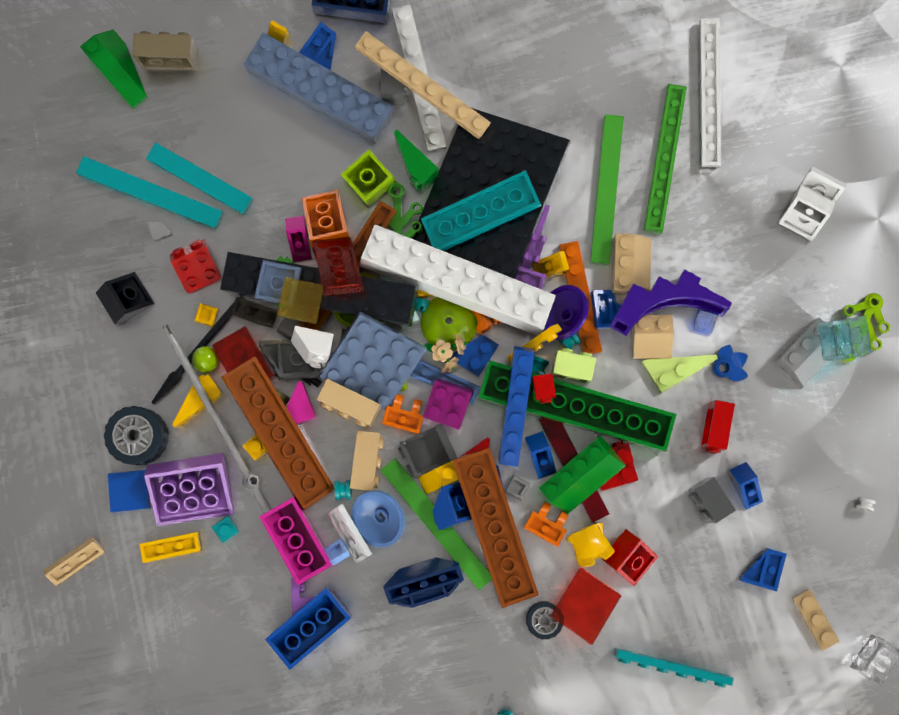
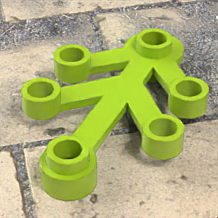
M870 293L864 298V302L843 307L842 313L846 317L866 309L862 317L847 322H838L834 326V330L838 334L858 326L849 346L842 348L840 356L844 361L849 362L857 358L858 352L856 349L864 331H866L869 339V348L873 351L881 349L882 341L877 339L870 321L872 314H874L878 324L877 331L884 334L890 330V324L885 322L881 312L883 299L879 294ZM872 299H875L877 301L876 305H873L871 303ZM847 307L851 309V314L846 312ZM839 324L844 327L843 331L838 329ZM882 324L886 326L885 331L881 329ZM874 341L878 343L877 348L873 346ZM848 350L853 352L852 357L847 354Z

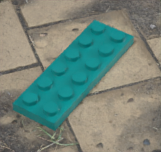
M525 170L421 218V221L432 247L445 251L542 205Z

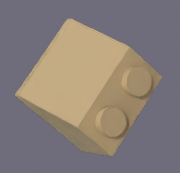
M646 315L632 327L633 359L672 358V315Z

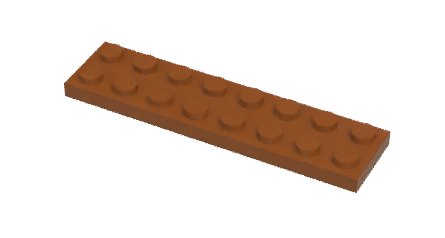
M256 356L221 376L301 509L305 510L333 491L334 486Z
M488 447L453 459L452 461L501 607L504 608L538 596L539 594L490 448Z

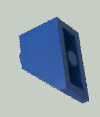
M543 431L525 437L538 479L557 473L550 446Z
M747 462L729 470L732 483L746 510L763 502L758 477Z

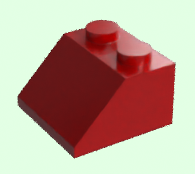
M625 529L612 545L615 552L608 559L604 560L602 558V560L635 587L659 556L641 539Z

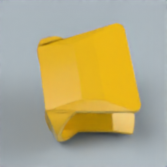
M594 522L570 533L565 538V540L573 544L577 563L580 567L595 565L596 559L602 557L606 560L615 552L602 533V522Z

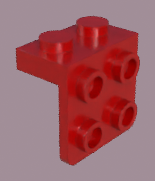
M199 239L195 240L185 248L179 247L170 254L171 264L187 293H191L221 279L220 272L209 253L205 239L201 241Z

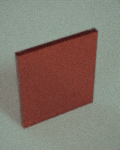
M580 567L550 617L585 640L588 644L593 645L621 595Z

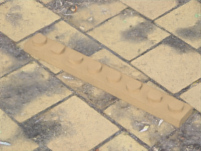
M367 31L355 45L354 49L476 138L480 139L491 122Z

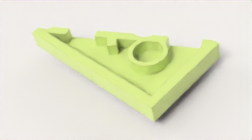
M715 354L671 359H649L641 363L659 392L662 393L714 362L718 357Z

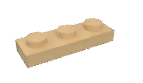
M91 537L44 569V575L57 586L105 552L104 548Z
M810 589L792 598L820 650L824 651L840 642Z

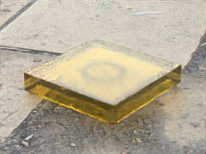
M285 277L277 316L316 324L324 285Z

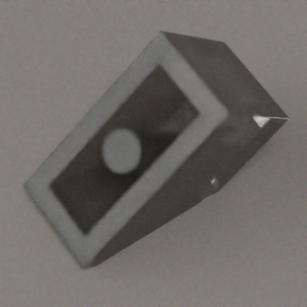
M236 296L231 315L258 325L273 328L278 310Z

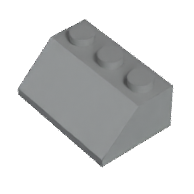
M819 317L804 329L775 362L804 387L842 347V344L834 330Z

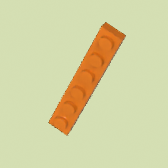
M574 241L560 244V251L565 252L569 270L565 271L567 285H573L581 289L586 294L589 303L587 318L578 331L582 352L591 354L601 353L602 347L598 329H595L592 302L579 243Z

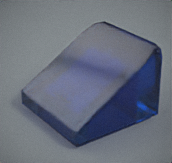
M698 310L693 330L712 334L718 314Z

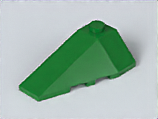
M113 29L93 35L80 46L88 58L132 108H135L147 98L127 45Z

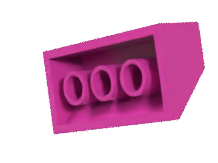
M295 497L259 517L297 585L333 565L321 540Z

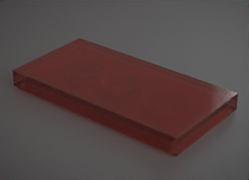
M351 237L313 241V250L324 296L363 292V283Z

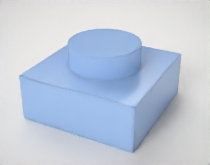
M342 539L325 548L333 566L350 556Z

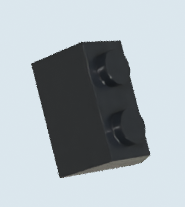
M135 272L106 281L96 292L115 325L130 320L155 304Z

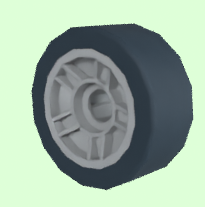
M540 601L529 608L526 615V624L529 631L535 637L551 639L561 632L563 615L555 604L548 601ZM547 617L548 623L542 624L541 618Z

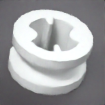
M858 497L860 503L856 507L874 511L873 505L876 504V501Z

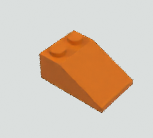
M339 190L303 197L302 202L313 253L319 254L351 246Z

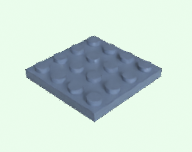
M359 311L319 375L324 380L329 379L379 403L381 408L386 411L387 405H391L427 348Z

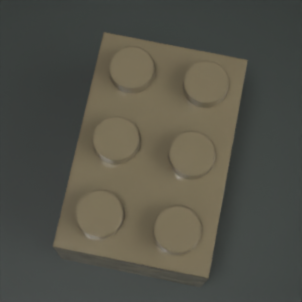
M141 31L140 34L134 33L133 57L141 68L197 69L198 47L192 36L185 32H179L176 35L168 32L151 34L147 31Z

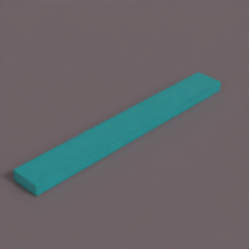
M85 156L82 157L76 171L77 175L213 229L217 228L223 211Z

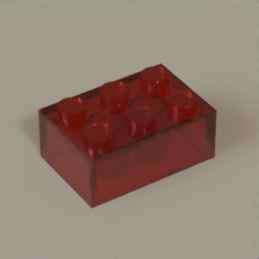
M246 326L212 345L227 373L256 356L269 380L276 379L253 335Z

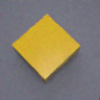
M200 303L194 321L213 327L219 309Z

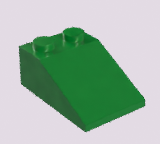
M396 129L394 131L395 142L409 177V184L416 191L420 190L424 193L439 176L438 167Z

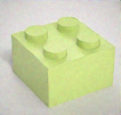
M562 348L555 353L551 373L555 378L589 384L593 378L596 358L592 357L591 353L581 352L580 354H574L573 350Z

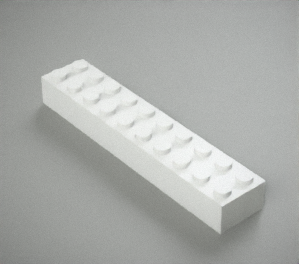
M378 225L373 227L359 264L362 268L403 284L417 286L421 291L537 336L544 330L556 296Z

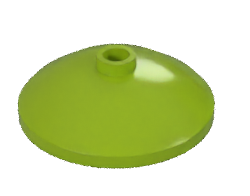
M436 297L429 302L427 310L422 312L420 325L423 336L429 344L436 346L438 340H443L445 343H450V345L455 344V334L457 333L468 344L476 333L477 318L470 309ZM446 318H451L453 322L447 324L445 320Z

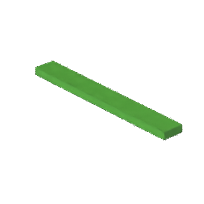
M667 85L643 229L646 231L663 233L686 86Z
M607 114L604 116L590 263L610 264L624 116Z
M394 458L380 471L455 562H459L460 568L474 585L480 590L492 580L490 572L454 528L438 529L433 515L435 505L397 459Z

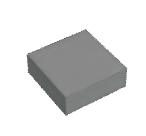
M513 474L504 492L522 500L530 483Z

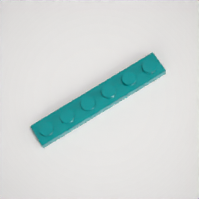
M616 648L614 656L619 658L618 661L630 664V661L637 662L639 667L649 669V666L657 667L656 671L667 674L670 670L676 672V676L687 678L690 675L694 676L695 680L699 682L714 681V685L726 688V684L732 686L734 680L730 675Z

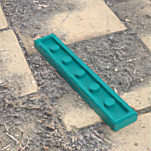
M156 142L146 157L148 161L242 215L245 214L253 201L252 197Z

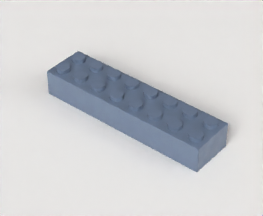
M264 32L244 62L246 70L374 144L394 113V108L391 104Z

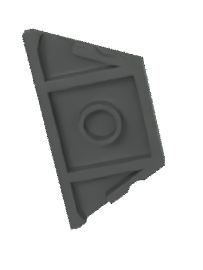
M291 340L259 341V347L278 379L318 377L321 368H314L306 363Z

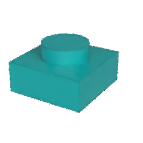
M228 515L211 527L222 543L239 532Z

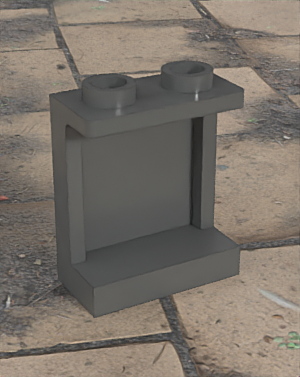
M441 423L400 442L401 447L398 448L402 459L406 457L409 463L406 465L410 476L414 475L415 478L457 458Z

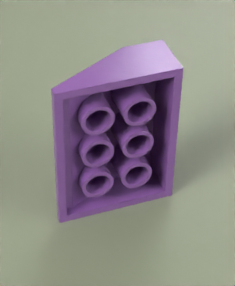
M224 453L147 465L144 477L157 526L234 514Z

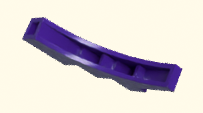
M684 269L675 285L659 276L650 292L633 283L609 327L627 336L632 327L644 316L656 310L676 306L695 307L723 317L730 309L732 302L700 285L701 278Z

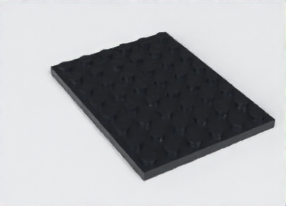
M472 108L491 123L480 139L473 136L460 125L457 126L439 169V176L434 181L418 221L422 223L421 218L526 170L542 205L541 207L444 251L515 279L571 141ZM416 224L415 230L419 229V224ZM423 225L422 232L416 233L411 239L432 247Z

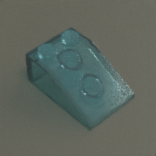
M866 315L818 323L823 361L843 360L872 353Z

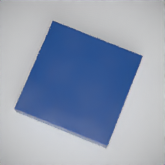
M146 470L108 474L110 512L150 509V496L144 477Z

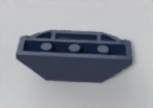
M435 557L399 569L383 588L389 604L413 608L450 596L464 578L459 562Z

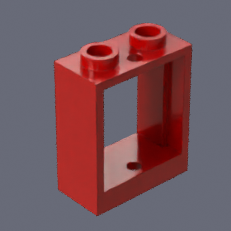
M719 400L708 403L700 447L705 448V452L717 454L727 450L735 403Z

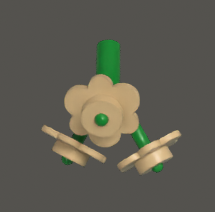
M458 333L455 334V344L450 345V343H445L443 340H438L436 346L429 343L424 345L427 348L426 351L433 353L432 358L434 360L446 363L441 369V373H450L458 366V358L453 357L450 361L447 359L453 355L452 348L457 347L458 354L464 355L466 342Z

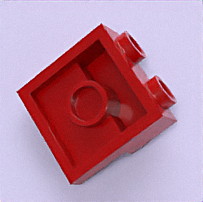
M623 440L612 443V449L626 466L600 487L601 491L638 481L629 443L624 444Z

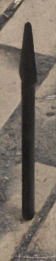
M239 296L188 355L187 359L190 364H192L193 353L198 348L207 346L244 302L242 296ZM182 364L176 371L169 374L152 400V404H156L179 383L181 375L185 372Z

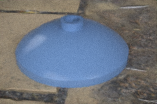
M379 490L367 491L360 495L352 506L351 519L367 544L374 547H388L397 542L402 536L405 528L404 513L399 503L391 495Z

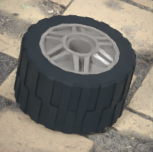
M138 406L124 407L116 411L109 418L105 426L104 443L110 455L117 461L130 465H147V463L154 462L165 451L169 433L165 421L154 411ZM138 432V438L135 440V434Z

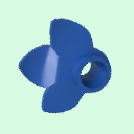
M730 344L722 347L718 352V360L713 364L714 374L720 378L727 377L731 381L744 380L748 377V374L742 367L746 363L748 355L742 352L733 353ZM720 365H723L725 367L724 372H721L719 370Z

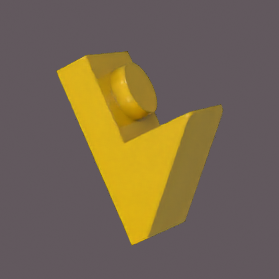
M559 251L542 258L538 264L532 263L534 271L546 274V279L563 275L564 271L569 270L564 251Z

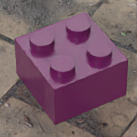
M437 378L423 417L460 430L474 390Z

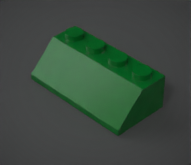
M599 436L541 485L539 489L553 505L569 514L623 469L626 464L602 436Z

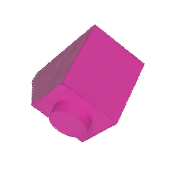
M304 215L285 218L286 234L293 262L312 259Z
M302 381L297 383L287 406L297 426L317 418Z

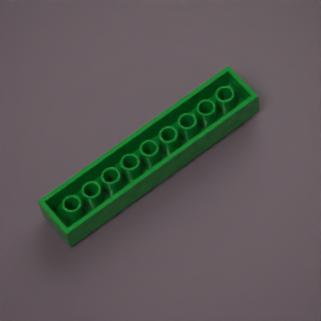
M489 360L478 397L479 400L504 407L507 406L511 366ZM531 374L526 413L656 451L667 452L677 414L553 379L556 397L552 398L550 403L541 404L540 400L535 401L532 377L539 374Z

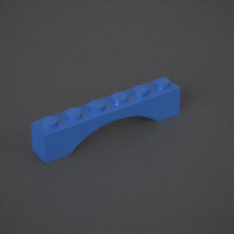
M514 346L508 399L498 455L500 465L518 467L535 353L533 348Z

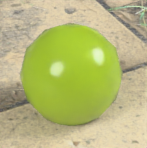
M203 346L193 353L192 363L199 372L208 373L218 366L219 357L212 347Z

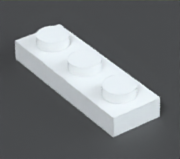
M343 504L327 513L356 564L372 555Z

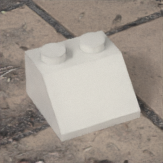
M295 326L291 342L306 363L314 368H321L325 366L330 356L334 334Z

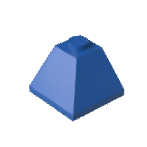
M460 483L445 485L440 489L433 509L434 521L439 530L472 520Z

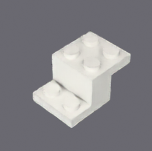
M812 166L793 194L790 205L781 217L779 224L813 241L832 214L835 202L844 191L846 184Z

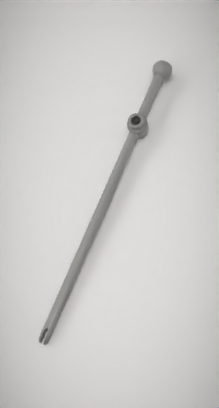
M169 325L163 326L166 337L243 475V487L251 490L263 514L270 511V508L258 488L259 478L249 472Z

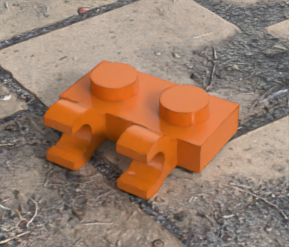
M397 394L393 407L387 405L382 424L419 434L424 419L423 415L419 414L423 401L415 399L411 412L402 410L401 406L404 396Z
M544 501L538 513L532 511L524 528L558 547L567 529L563 528V525L569 515L561 511L556 522H552L545 518L551 505Z

